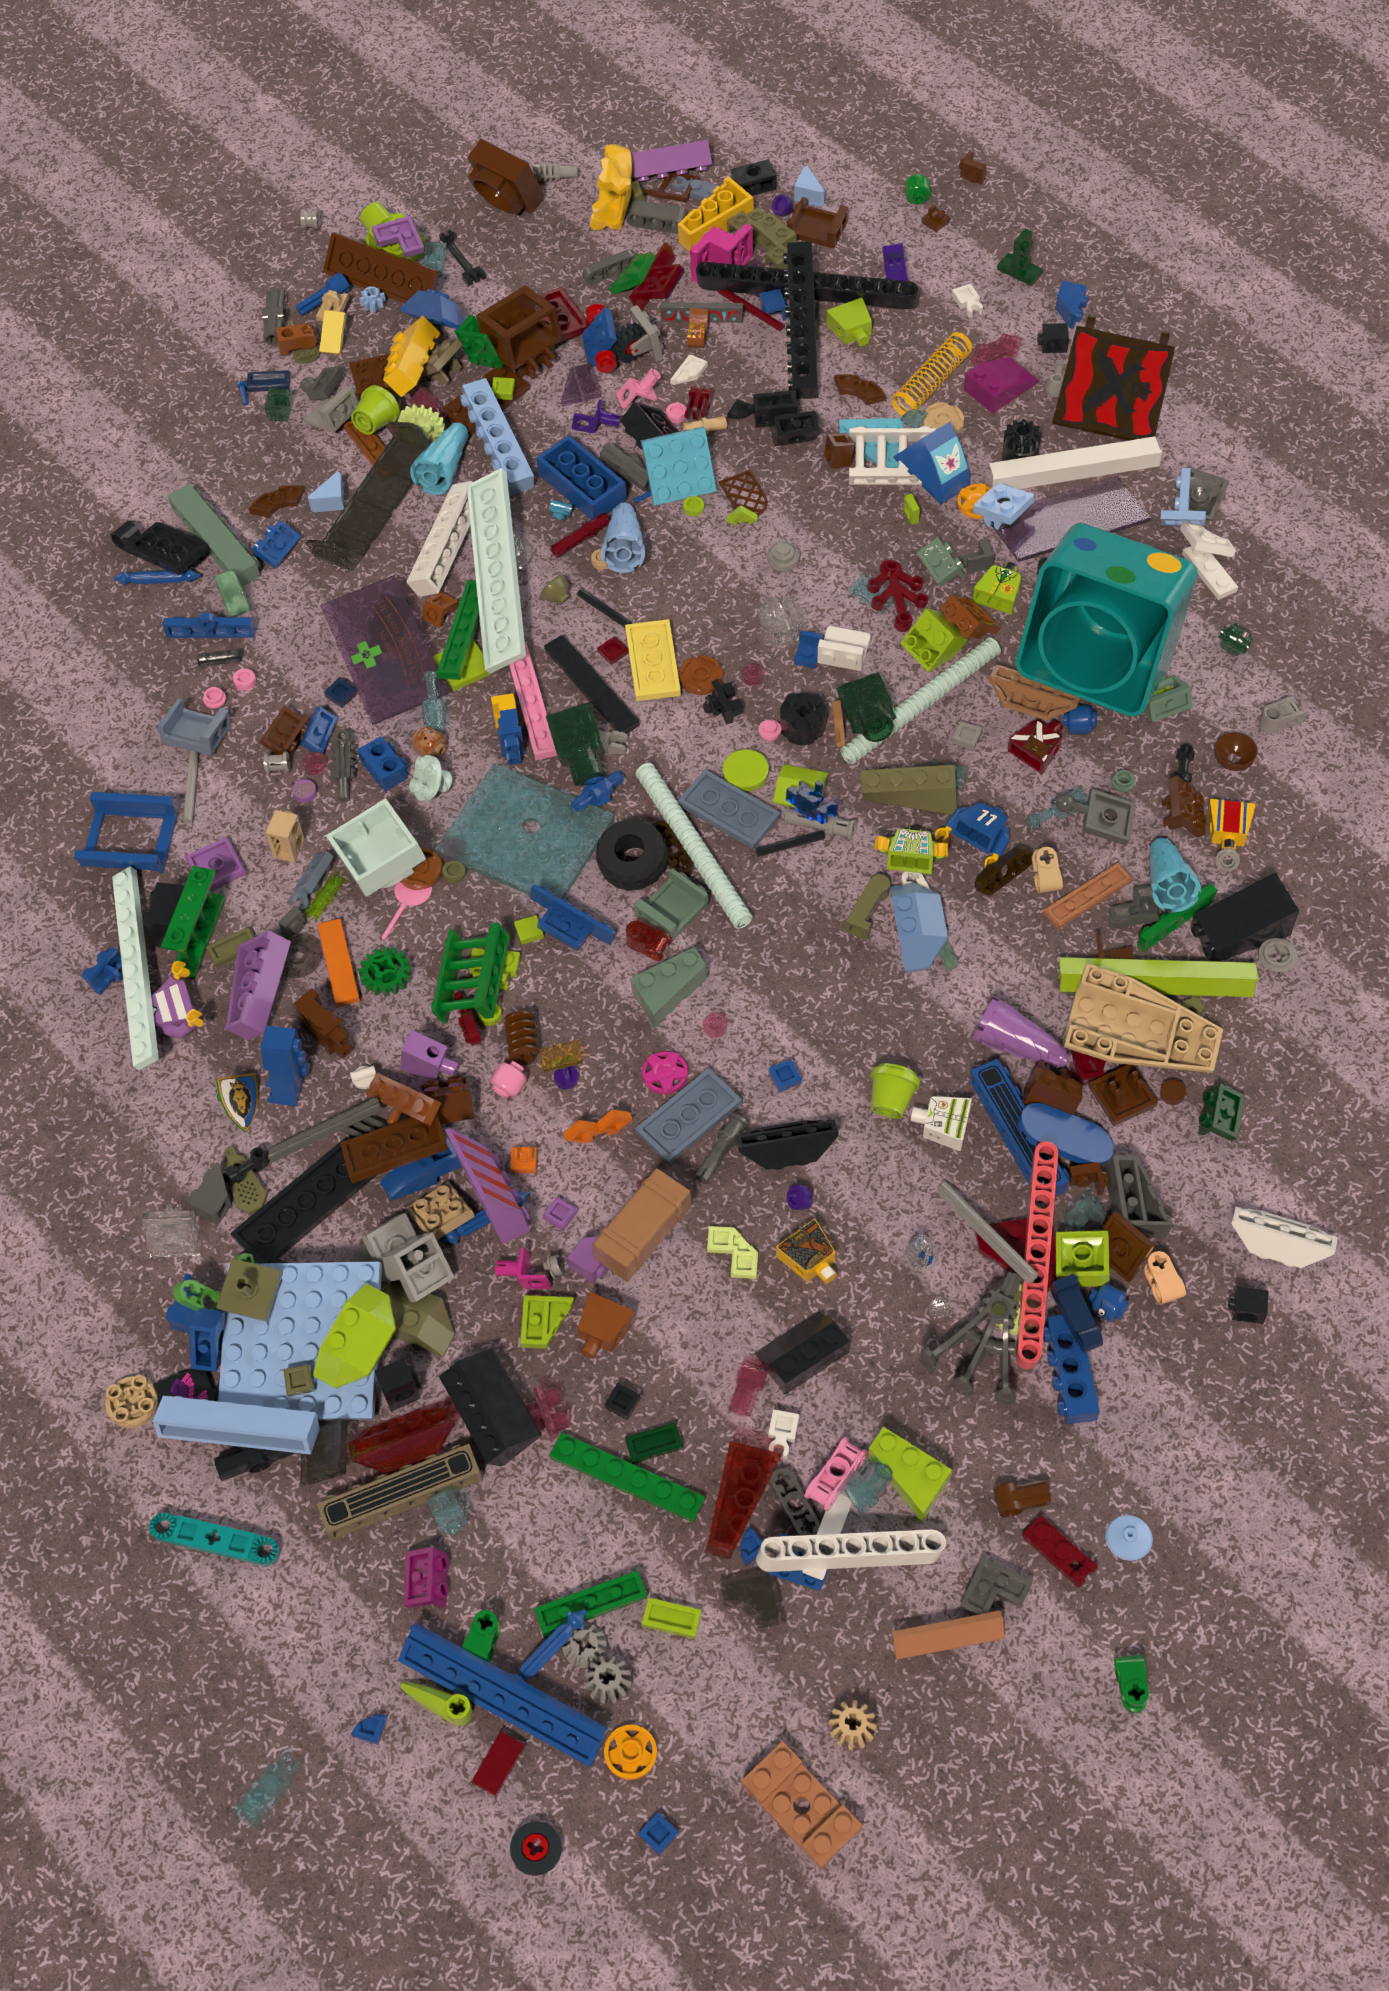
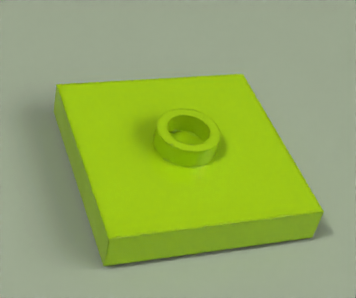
M474 640L472 641L460 680L446 679L453 692L493 674L485 671L483 653ZM443 652L433 656V661L437 667H439Z

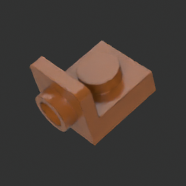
M440 592L425 600L422 618L439 628L443 625L444 615L457 609L459 601Z

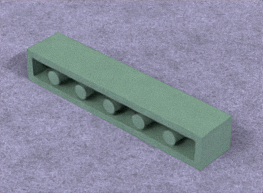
M189 483L167 495L174 513L196 539L207 543L210 549L207 551L208 554L238 589L260 577L258 570L260 564L254 555L250 556L245 544L237 541L238 539L234 531L227 529L223 518L220 515L216 516L214 508L209 502L206 503L204 501L203 495L198 489L195 490Z

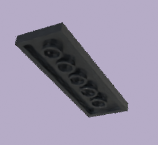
M347 1137L230 1233L231 1237L246 1253L253 1255L257 1264L270 1263L274 1256L280 1258L376 1177L373 1176L352 1184L340 1144L349 1140Z

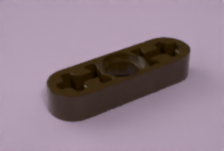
M664 821L653 823L652 825L657 830L664 832L666 848L674 846L678 849L674 854L667 853V865L670 870L673 868L677 872H682L689 877L693 872V863L669 824ZM680 858L681 864L686 866V869L678 868L677 859Z
M1022 846L1013 848L977 876L975 889L984 895H993L1030 867L1033 852ZM1007 865L1006 874L1001 876V869Z

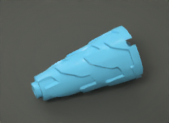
M453 423L411 465L410 476L416 486L419 483L424 486L422 491L432 495H441L446 493L447 489L449 490L459 466L458 462L462 456V450L469 437L465 425Z
M1168 838L1155 839L1150 846L1149 863L1153 900L1164 911H1166L1165 908L1171 909V912L1186 910L1199 899L1197 895L1199 891L1201 893V885L1198 876L1193 872L1190 865L1184 862L1178 849Z

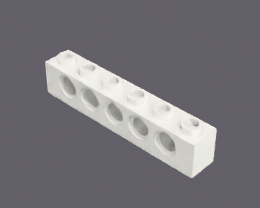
M472 481L451 486L406 583L420 597L439 593L469 529L470 514L467 485L473 483Z

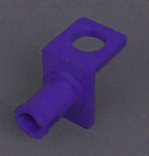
M599 399L595 417L574 413L572 429L596 433V428L599 424L618 428L621 414L602 411V399ZM585 420L589 425L581 426L577 421Z

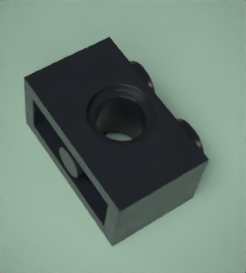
M769 159L731 169V179L751 196L777 190L776 173Z
M815 411L774 416L770 426L774 447L814 441L820 431Z
M404 1358L374 1371L391 1412L420 1399L417 1390L422 1388L413 1365L407 1366Z

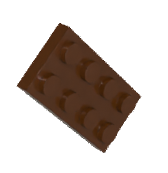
M504 365L501 369L494 368L481 378L487 379L491 389L494 377L515 379L513 399H496L502 411L530 390L529 383ZM460 395L441 409V415L450 422L465 425L469 436L476 432V425L470 422L468 409L463 407Z
M437 1113L431 1126L411 1117L340 1143L352 1184L449 1150Z

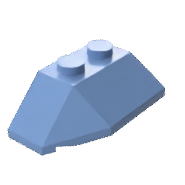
M914 882L891 886V898L905 973L929 969L948 940L940 894Z

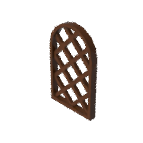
M750 470L719 481V485L732 504L733 509H737V507L742 505L737 503L738 498L745 500L742 506L752 510L754 513L757 512V516L763 514L767 509V497ZM736 480L743 482L741 487L734 485ZM745 483L752 484L751 489L744 488ZM732 488L739 490L737 494L730 492ZM742 491L749 492L747 497L740 494ZM752 493L759 495L757 500L750 498ZM748 501L755 503L754 508L746 506ZM758 504L765 505L762 510L757 509Z

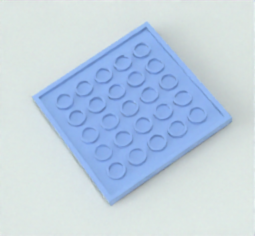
M382 1263L258 1264L283 1271V1275L268 1322L225 1312L218 1402H232L244 1405L255 1404L263 1407H281L299 1411L308 1410L316 1412L318 1420H374L376 1374L374 1371L377 1370V1364L370 1376L343 1385V1387L338 1389L313 1376L315 1392L290 1397L286 1394L283 1369L310 1364L312 1366V1374L314 1373L319 1348L346 1301L366 1283L381 1291Z

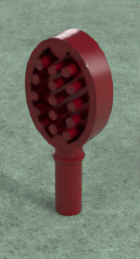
M460 991L454 994L455 1000L465 999ZM459 1010L461 1017L458 1020L460 1028H464L461 1030L464 1032L463 1036L466 1043H470L471 1046L481 1044V1038L471 1010Z

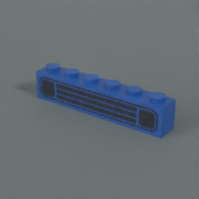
M998 1059L972 1069L969 1082L1030 1186L1032 1159L1036 1146L1025 1139L1026 1135L1024 1132L1021 1133L1018 1127V1117L1025 1108L1021 1092L1017 1086L1012 1085L1007 1068L1005 1066L1002 1067ZM1047 1153L1039 1154L1043 1160L1051 1159ZM1058 1163L1055 1196L1067 1192L1070 1181L1068 1172L1064 1167L1061 1168ZM1037 1178L1039 1183L1043 1185L1049 1184L1047 1178Z

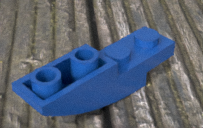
M446 1139L449 1150L395 1168L380 1181L382 1188L391 1201L437 1184V1177L462 1168L449 1139Z

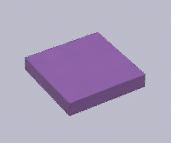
M228 837L185 856L191 869L192 866L216 871L210 891L247 875Z

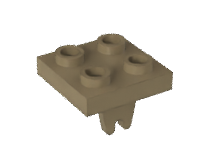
M458 338L452 341L446 340L441 345L435 344L432 350L429 349V359L423 365L424 369L420 378L431 375L441 385L449 382L442 367L446 365L453 372L459 371L462 368L454 356L463 345Z

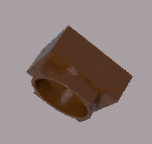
M483 139L479 140L467 157L473 167L468 178L475 190L487 203L506 213L518 215L521 210L532 214L543 199L544 194L529 164Z

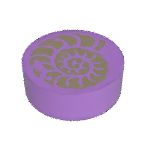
M300 780L293 786V794L298 802L308 803L316 797L315 784L310 780Z

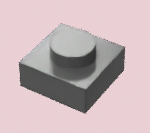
M295 906L278 921L281 933L288 939L293 934L300 932L305 923L302 912Z

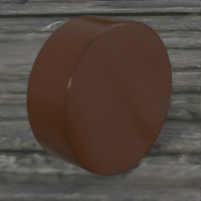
M1175 1079L1165 1081L1160 1090L1161 1099L1168 1105L1180 1104L1186 1094L1184 1084Z

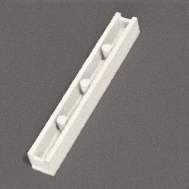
M1156 437L1142 438L989 463L990 475H988L991 488L997 482L1016 489L1158 467L1160 466L1162 451L1159 448Z

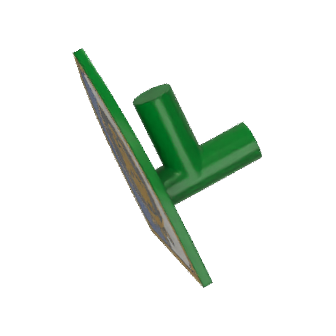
M256 1074L215 1078L218 1101L221 1102L226 1114L233 1123L242 1131L247 1132L254 1120L258 1105Z

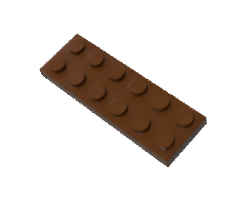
M336 232L331 233L323 273L334 276L340 272L347 282L365 289L371 286L380 288V293H384L386 297L402 303H406L418 290L427 292V289L435 291L440 273L436 269Z

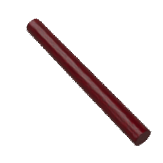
M717 291L733 303H743L744 310L776 330L781 331L784 329L785 325L733 292Z

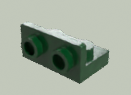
M1221 1083L1208 1089L1203 1096L1204 1105L1202 1114L1199 1117L1200 1126L1198 1133L1204 1136L1212 1132L1231 1142L1238 1138L1245 1095Z

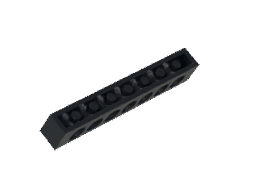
M812 241L787 243V251H783L784 264H788V269H784V282H788L789 287H785V300H789V305H785L786 318H790V323L786 324V336L791 338V342H787V355H791V360H787L788 373H792V379H788V391L795 390L796 399L818 398Z

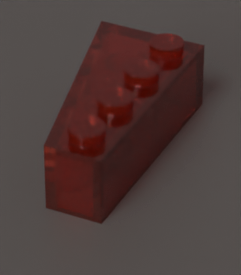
M730 1441L726 1451L704 1550L705 1554L731 1559L782 1456L781 1453Z

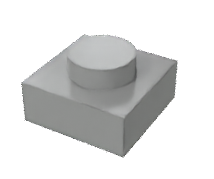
M960 721L952 744L975 750L982 734V728Z

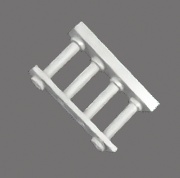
M861 426L849 428V436L853 442H856V467L849 468V485H922V482L914 474L910 475L907 472L908 468L901 461H899V467L897 468L886 467V442H899L900 453L907 448V442H917L935 431L936 428L927 426L919 428H865ZM864 442H877L876 468L864 467Z

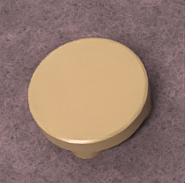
M143 1375L125 1377L110 1385L106 1390V1412L110 1419L120 1427H140L149 1422L157 1412L159 1399L154 1385Z

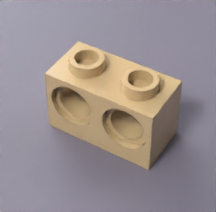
M275 810L266 831L273 858L295 863L305 841L298 815L290 811L282 812Z

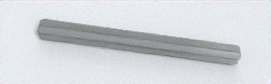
M946 1182L941 1183L937 1188V1193L1024 1281L1029 1284L1033 1283L1038 1277V1273Z

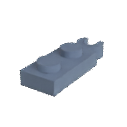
M682 176L676 177L677 182L680 184L672 183V189L676 191L683 190V195L690 184L692 190L689 197L701 201L704 198L708 199L717 187V185L701 180H692L693 178L687 181Z

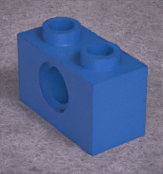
M199 1308L189 1325L191 1369L217 1372L221 1365L225 1311Z

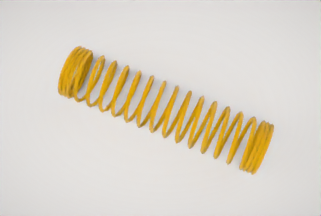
M960 332L952 333L925 364L893 395L891 399L892 405L900 415L905 417L912 416L917 411V408H920L921 404L932 395L933 391H936L937 387L948 378V375H951L952 371L972 352L973 347L969 338ZM956 336L961 338L967 344L968 352L966 347L960 341L952 339V337ZM952 340L961 344L965 349L966 353L962 352L956 345H954ZM946 349L950 350L951 353L958 358V361H955L952 358V356H950L946 352ZM942 353L946 354L947 357L954 362V365H951L948 362V360L942 356ZM938 357L942 358L945 361V363L950 366L951 370L947 369L945 365L939 361ZM934 361L938 362L946 370L947 374L943 373L935 365ZM930 365L934 366L940 373H942L943 378L939 377L937 373L931 369ZM926 369L930 370L936 377H938L939 382L935 381L933 377L928 374ZM922 373L926 374L932 381H934L935 386L931 385L929 381L924 378ZM919 378H922L928 385H930L931 390L927 389L925 385L920 382ZM915 382L919 383L924 389H926L927 394L923 393L921 389L916 386ZM911 386L915 387L920 393H922L923 398L919 397L917 393H915L912 390ZM907 390L911 391L916 397H918L920 402L915 401L913 397L909 395ZM896 397L898 398V401H899L900 405H901L905 410H907V411H909V412H911V413H908V412L902 410V409L898 406V404H897V402H896ZM899 397H902L911 406L912 411L904 407Z

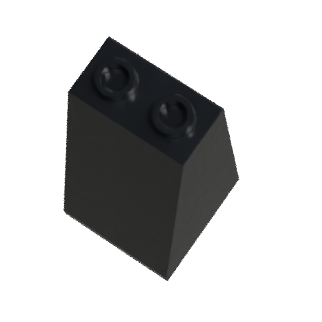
M1273 873L1194 914L1191 932L1202 943L1204 955L1210 957L1212 962H1220L1258 948L1269 939H1282L1290 936L1299 909L1277 873Z

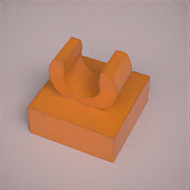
M511 1147V1174L536 1173L537 1148Z

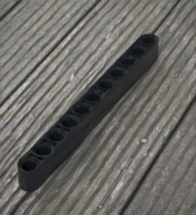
M701 262L696 267L697 284L702 289L758 295L763 292L780 289L783 297H785V287H789L788 284H784L788 283L784 282V269L715 262ZM813 272L814 300L848 303L863 298L865 305L912 309L918 303V286L911 281Z

